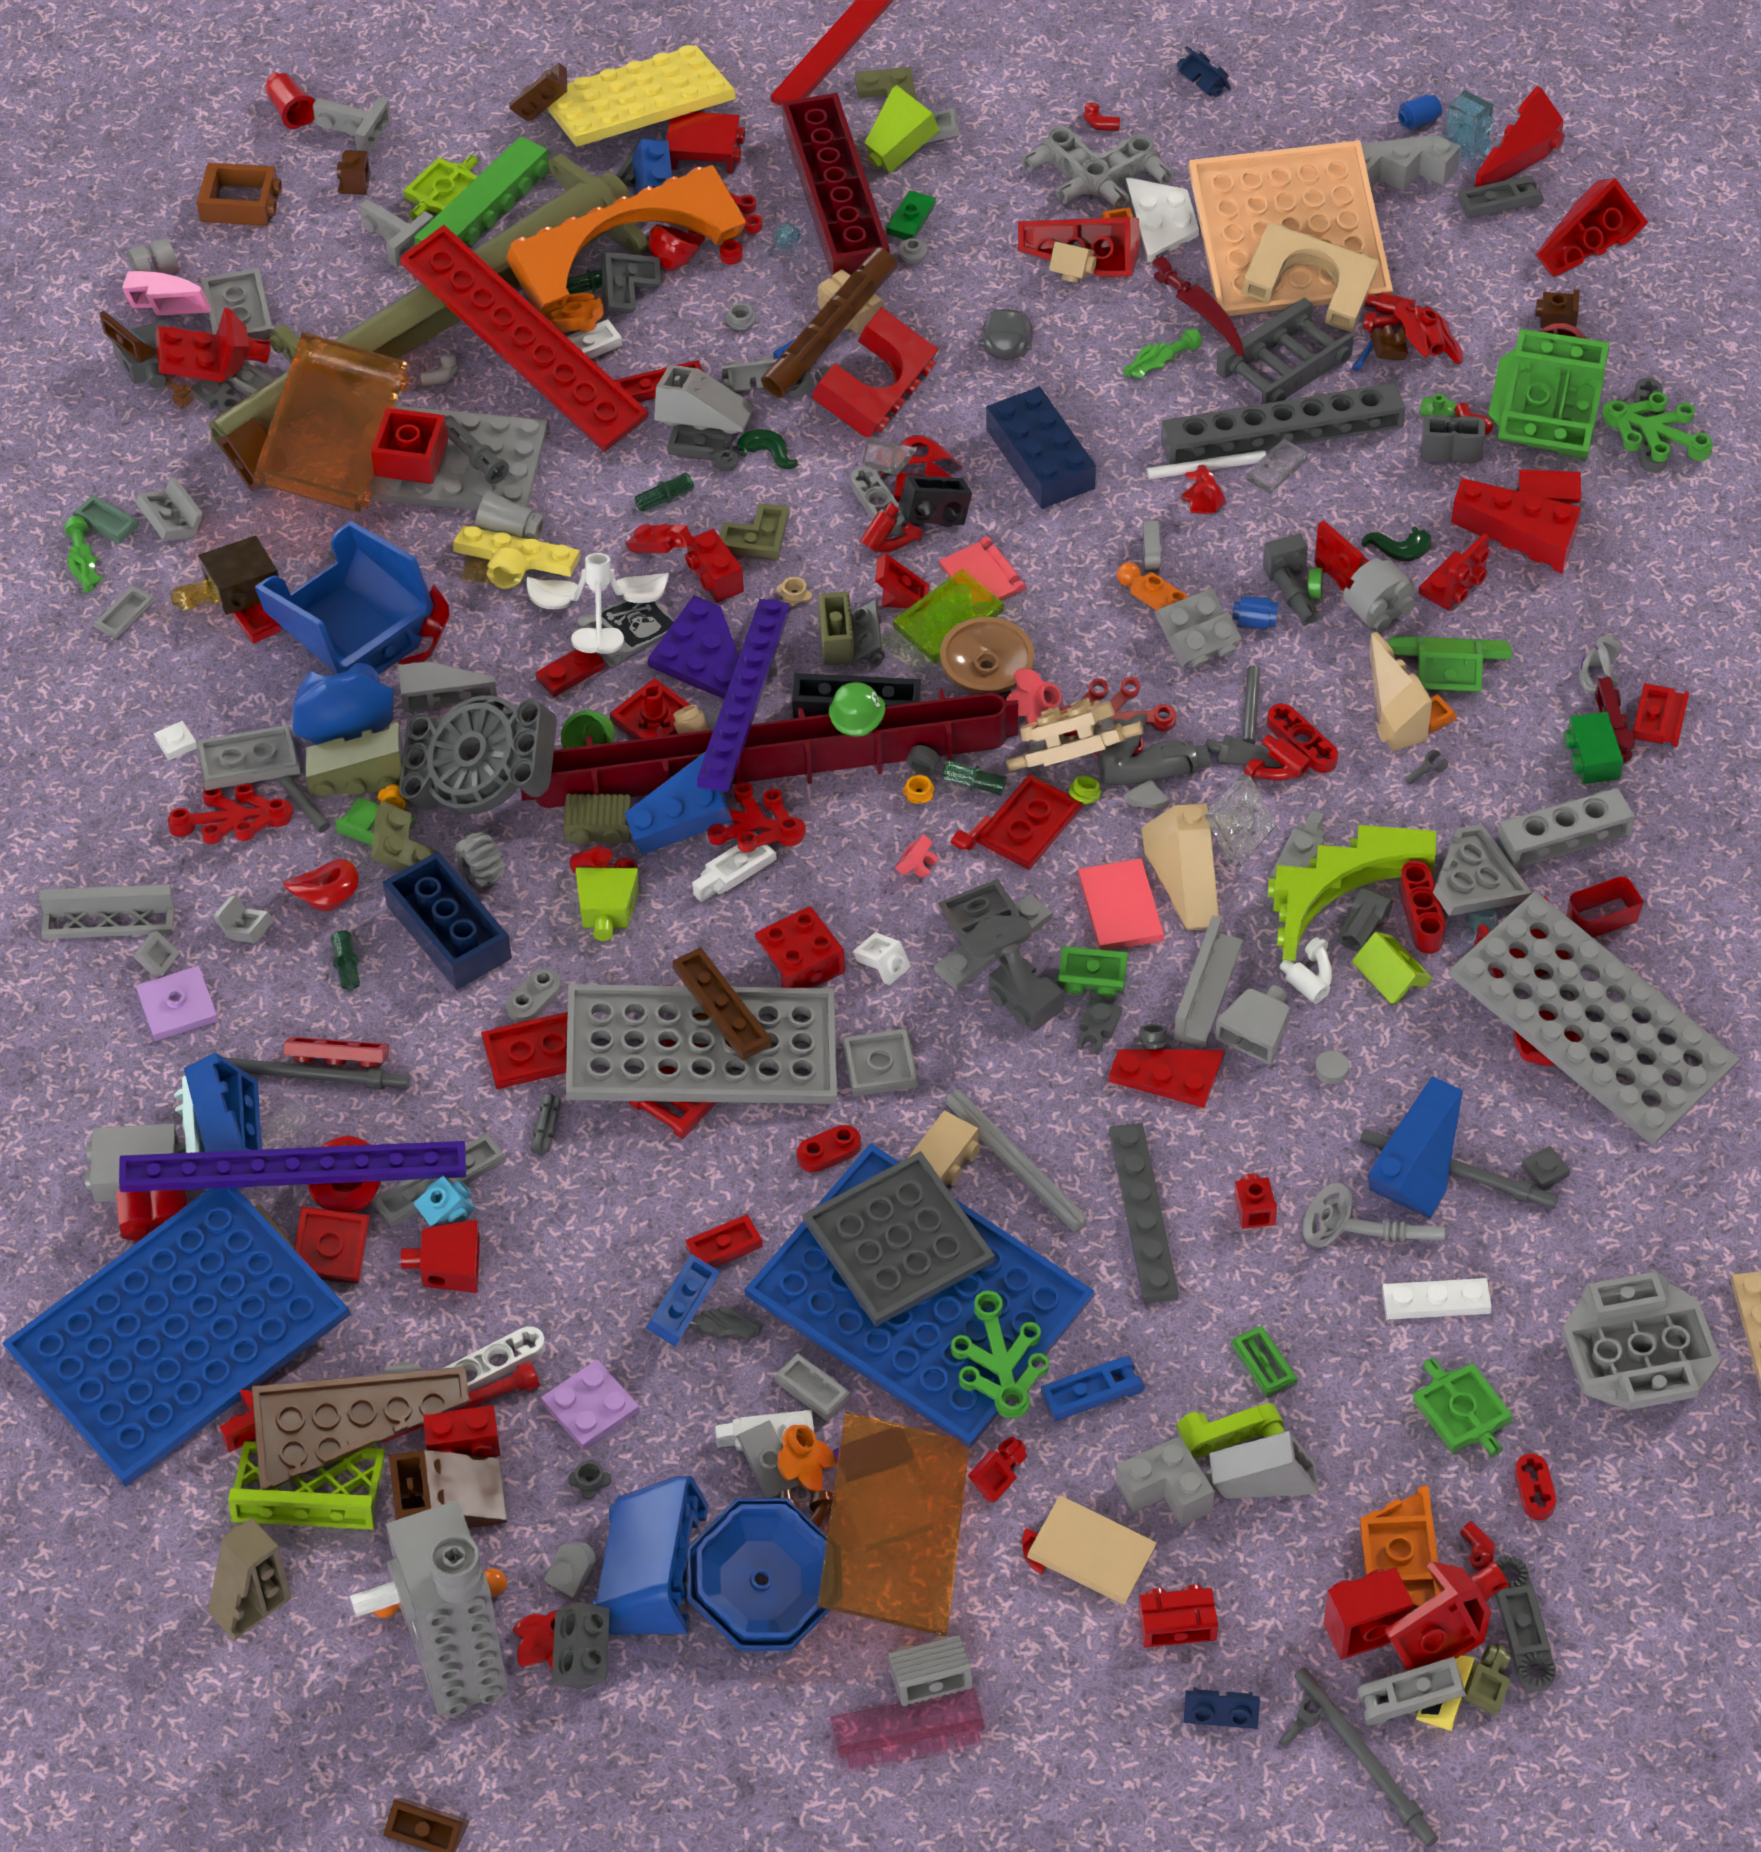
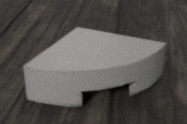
M1151 779L1124 793V800L1136 808L1139 806L1153 808V810H1162L1169 807V799Z

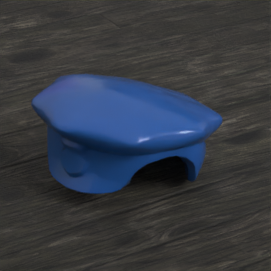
M355 663L350 667V670L336 675L325 676L310 671L299 686L293 704L292 728L294 734L317 745L342 737L345 741L362 737L363 731L370 729L373 733L383 731L394 718V690L380 683L377 671L365 663Z

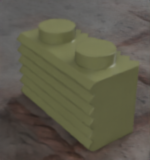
M821 593L818 595L823 664H851L854 661V641L849 593Z
M567 794L563 825L565 842H573L578 845H584L588 842H605L609 845L630 842V828L625 816V812L631 808L630 795Z

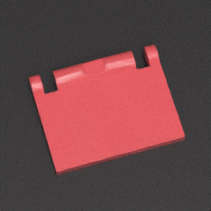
M988 536L939 560L940 565L975 611L1024 591L1027 587L1022 580H1019V575L999 549L992 545L993 542Z

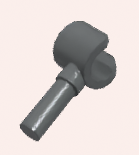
M1431 750L1425 756V763L1406 776L1405 780L1410 784L1430 770L1442 772L1447 768L1448 762L1442 759L1433 765V761L1441 753L1437 750Z
M1308 1698L1301 1702L1297 1720L1280 1739L1279 1743L1285 1748L1305 1727H1314L1319 1722L1322 1712L1321 1707L1314 1714L1306 1712L1310 1706L1311 1699Z

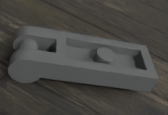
M1524 176L1458 191L1457 200L1469 219L1523 206H1529L1530 208L1540 206L1544 201V197L1536 189L1537 185L1533 177Z

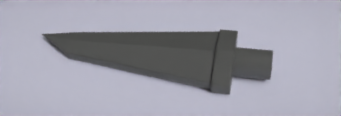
M1225 734L1223 742L1208 738L1205 745H1207L1208 752L1219 754L1218 763L1246 766L1253 758H1256L1266 763L1265 768L1283 767L1268 755L1269 749L1234 738L1231 735Z

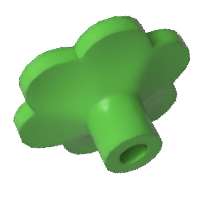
M1435 394L1433 397L1422 399V407L1419 409V412L1425 417L1445 415L1453 418L1456 404L1448 400L1443 394Z

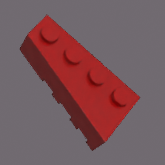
M1462 478L1454 498L1451 523L1479 536L1485 533L1490 538L1500 542L1501 546L1509 550H1518L1528 555L1529 559L1537 563L1544 562L1552 566L1553 570L1563 574L1578 532L1582 507Z

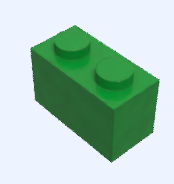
M1600 712L1571 716L1569 718L1568 730L1563 732L1565 748L1571 749L1573 754L1571 756V765L1574 774L1579 773L1582 784L1620 779L1623 758L1608 713Z

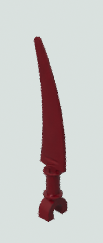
M1163 256L1153 260V266L1159 270L1154 273V278L1159 283L1164 282L1166 285H1171L1177 290L1176 298L1204 317L1225 338L1236 355L1243 356L1244 349L1238 332L1228 314L1218 302L1198 284L1191 286L1189 281H1183L1178 277L1177 272L1172 270L1170 263Z

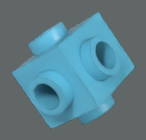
M445 1176L432 1182L427 1187L426 1192L413 1203L431 1227L467 1221L469 1215L476 1209L469 1199L472 1195L470 1190L460 1180L453 1182Z

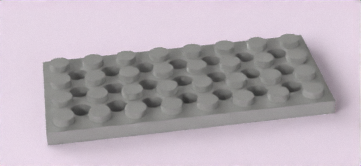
M1536 891L1450 969L1448 974L1587 1092L1653 1145L1672 1129L1740 1060V1058ZM1539 929L1545 933L1546 938L1537 939L1531 935L1530 930ZM1512 948L1520 949L1525 954V958H1515L1509 953V950ZM1565 950L1571 955L1572 959L1562 960L1556 955L1555 951ZM1497 968L1503 972L1504 977L1494 978L1488 973V969ZM1537 969L1545 970L1550 974L1551 978L1548 980L1540 979L1535 975L1534 971ZM1590 971L1596 975L1597 980L1588 981L1582 977L1581 972ZM1513 990H1525L1530 998L1519 999L1514 995ZM1567 990L1572 992L1576 1000H1565L1561 997L1560 991ZM1616 992L1622 997L1623 1001L1613 1002L1607 997L1606 993ZM1539 1011H1550L1555 1016V1020H1544L1540 1017ZM1589 1011L1596 1012L1600 1015L1602 1021L1592 1022L1586 1017L1585 1013ZM1641 1013L1647 1017L1648 1022L1638 1023L1633 1019L1632 1014ZM1568 1031L1575 1032L1580 1036L1581 1041L1571 1042L1565 1037L1564 1033ZM1621 1033L1628 1042L1617 1043L1612 1039L1611 1034ZM1658 1035H1669L1673 1039L1674 1044H1663L1658 1039ZM1600 1053L1606 1058L1607 1062L1603 1064L1596 1063L1591 1059L1590 1054ZM1637 1055H1648L1653 1060V1064H1642L1637 1059ZM1687 1055L1694 1056L1698 1059L1700 1065L1690 1066L1683 1057ZM1616 1075H1627L1632 1080V1084L1623 1085L1619 1083ZM1670 1075L1675 1077L1679 1085L1674 1087L1667 1085L1663 1080V1076ZM1652 1096L1657 1100L1658 1106H1647L1642 1101V1097Z
M568 984L566 1100L836 1104L834 988L732 987L769 1035L771 1041L777 1045L772 1049H766L742 1061L734 1049L726 1044L728 1041L710 1018L705 1021H699L693 1017L697 1013L706 1014V1012L686 986ZM603 1011L610 1016L606 1019H597L593 1014ZM630 1012H638L643 1017L638 1020H632L626 1015ZM670 1012L677 1017L673 1020H664L660 1015ZM771 1014L777 1019L772 1022H765L760 1019V1016ZM802 1014L809 1017L810 1020L807 1022H797L793 1017ZM597 1038H604L609 1043L605 1046H597L592 1041ZM629 1039H639L643 1044L632 1047L626 1044V1041ZM664 1039H671L677 1044L672 1047H664L659 1042ZM696 1040H706L710 1045L699 1048L693 1042ZM798 1041H804L810 1047L798 1049L793 1044ZM597 1065H603L609 1070L605 1073H596L592 1068ZM629 1066H639L643 1070L640 1073L631 1074L625 1069ZM664 1066H671L677 1071L673 1074H663L659 1069ZM696 1067H706L710 1072L705 1075H699L693 1069ZM731 1067H738L744 1072L740 1075H731L727 1070ZM764 1068H773L777 1073L772 1076H766L760 1071ZM798 1068H805L811 1074L808 1076H798L794 1071Z

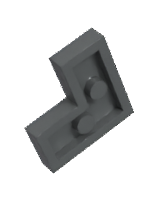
M604 252L601 255L604 311L633 313L636 310L635 287L654 289L661 285L659 257Z

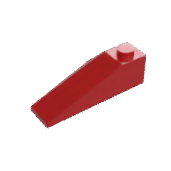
M1536 86L1517 111L1521 114L1514 126L1508 124L1504 130L1500 148L1493 147L1476 174L1475 187L1505 181L1544 159L1554 148L1559 149L1565 137V134L1562 133L1564 120L1541 87Z
M1616 178L1597 180L1576 201L1535 255L1549 274L1555 277L1583 264L1584 258L1595 253L1600 256L1607 252L1606 248L1616 243L1623 245L1629 242L1648 224V221Z
M1116 217L1018 221V251L1051 261L1055 242H1061L1094 250L1093 256L1096 257L1095 275L1101 277L1133 276L1140 248L1139 218Z

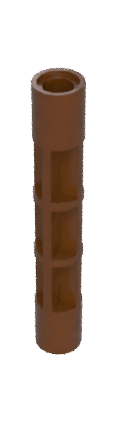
M878 247L875 248L862 262L858 270H855L782 353L781 358H778L762 376L761 382L769 393L777 398H784L896 270L897 262L888 251Z

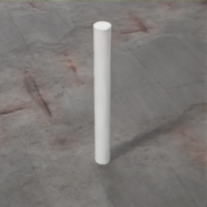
M1265 450L1150 467L1146 468L1148 480L1184 475L1186 472L1196 471L1199 465H1205L1208 470L1267 462V455Z

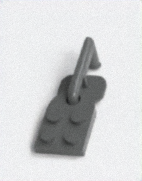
M998 879L939 902L938 905L942 916L959 943L967 948L970 955L975 958H984L995 954L1018 992L1022 993L1023 996L1030 994L1031 983L1019 949L1021 948L1020 944L1032 936L1033 930L1027 919L1019 916L1016 905Z

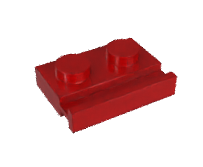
M1644 683L1633 729L1634 739L1658 744L1669 742L1673 743V747H1678L1689 692L1685 691L1682 694L1675 692L1673 688Z

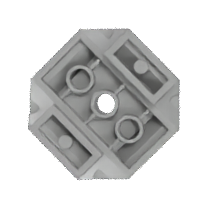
M1657 1271L1589 1283L1580 1301L1563 1326L1562 1336L1582 1394L1627 1410L1698 1397L1717 1372L1721 1363L1699 1301L1684 1290L1668 1283L1669 1280ZM1636 1350H1642V1351H1644V1352H1646V1353H1640V1352H1637Z

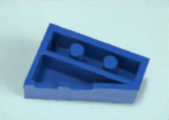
M216 1052L183 1068L205 1152L261 1150L258 1081Z

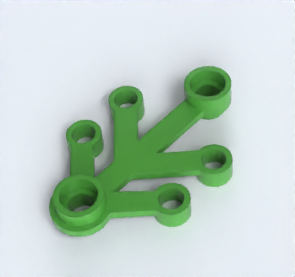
M1654 392L1649 396V400L1627 404L1620 400H1613L1603 406L1602 417L1604 422L1609 427L1618 428L1623 438V447L1629 451H1637L1642 443V435L1637 431H1633L1630 426L1631 424L1640 428L1651 449V458L1654 461L1664 462L1669 458L1670 446L1662 442L1659 436L1687 446L1688 456L1694 460L1704 461L1711 456L1713 442L1707 434L1697 433L1692 436L1666 426L1679 422L1690 423L1693 421L1695 407L1690 403L1679 404L1677 411L1643 417L1638 414L1649 411H1664L1667 405V396L1665 394Z
M983 1291L975 1298L974 1313L978 1319L984 1321L992 1354L973 1344L971 1339L965 1335H958L953 1338L951 1353L957 1359L969 1358L998 1375L1000 1386L980 1376L978 1369L973 1366H966L959 1372V1385L964 1390L971 1391L976 1389L994 1399L995 1408L1000 1415L1005 1418L1016 1419L1022 1417L1028 1411L1030 1397L1027 1392L1038 1377H1043L1047 1374L1049 1359L1042 1353L1032 1354L1028 1359L1026 1371L1015 1384L1012 1371L1028 1348L1039 1343L1041 1329L1034 1322L1024 1323L1020 1328V1335L1007 1352L998 1319L1002 1313V1299L994 1291ZM989 1306L992 1307L994 1311L984 1312L982 1311V1308ZM1026 1331H1034L1036 1336L1029 1338L1024 1333ZM965 1344L968 1348L960 1351L955 1346ZM1034 1362H1042L1045 1366L1037 1369L1032 1364ZM973 1375L976 1379L973 1382H967L963 1377ZM1013 1399L1018 1402V1405L1009 1406L1006 1404V1401Z

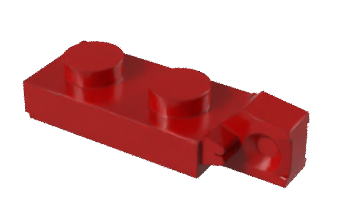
M666 523L661 525L643 524L634 530V535L625 544L634 553H669L673 548H688L695 541V538L692 537L687 525H668Z

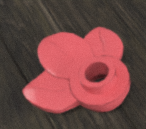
M1018 669L1014 671V678L1018 689L1013 690L1008 695L1006 701L1018 700V716H1026L1027 724L1037 721V718L1041 717L1042 711L1059 706L1062 696L1055 684L1043 682L1039 674L1031 669Z

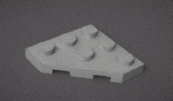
M1483 824L1457 828L1455 830L1433 890V894L1449 916L1520 904L1532 894Z

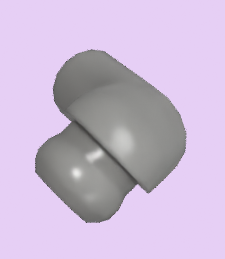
M445 354L441 357L442 365L437 370L420 372L422 387L447 383L458 371L459 364L456 363V356Z

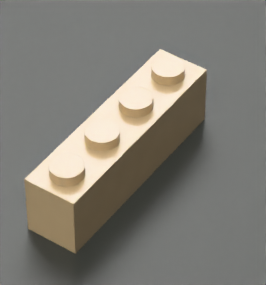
M944 1110L908 1158L921 1151L947 1187L948 1184L954 1186L961 1177V1167L967 1160L972 1162L980 1151L979 1128Z

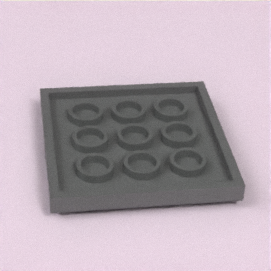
M921 1151L803 1214V1222L875 1327L995 1261V1255Z

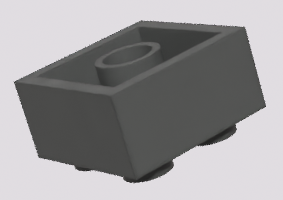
M1301 533L1264 544L1263 569L1270 581L1274 580L1275 573L1282 568H1291L1294 575H1300L1306 571L1308 546Z

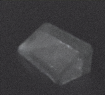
M868 437L862 466L898 475L915 454L917 448Z

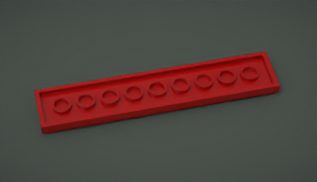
M442 225L400 257V264L604 452L648 418V411L445 225Z

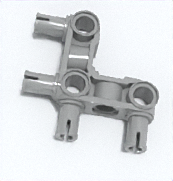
M1057 126L1049 130L1048 138L1044 139L1039 147L1021 156V163L1029 172L1049 162L1071 180L1062 186H1058L1055 190L1057 198L1060 201L1062 200L1063 204L1082 194L1104 197L1113 207L1120 209L1121 206L1124 207L1129 201V195L1119 188L1120 185L1125 183L1126 178H1135L1145 172H1149L1160 184H1166V181L1170 182L1175 174L1174 170L1169 168L1160 159L1159 152L1154 148V140L1146 134L1133 135L1131 138L1121 141L1119 146L1104 154H1098L1097 152L1093 153L1082 143V139L1072 132L1071 129Z

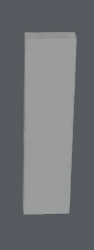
M487 1133L466 1145V1177L448 1179L453 1182L460 1180L466 1185L506 1162V1156ZM438 1179L405 1180L372 1200L373 1206L390 1228L419 1212L413 1203L426 1192L427 1187L432 1182Z

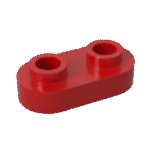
M839 1125L810 1137L799 1144L797 1148V1162L802 1169L808 1172H819L857 1155L861 1149L860 1133L852 1126ZM842 1137H847V1138H849L848 1140H845V1141L840 1140V1138H842ZM811 1150H817V1151H818V1152L815 1153V1154L809 1153V1151H811Z

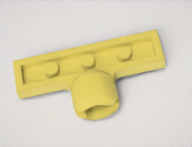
M463 525L453 541V552L490 560L487 565L489 568L487 576L491 583L502 589L516 587L521 582L526 571L530 569L571 577L580 560V550L568 548L565 545L540 542L536 539L512 536L503 532L498 533L484 530L476 526Z

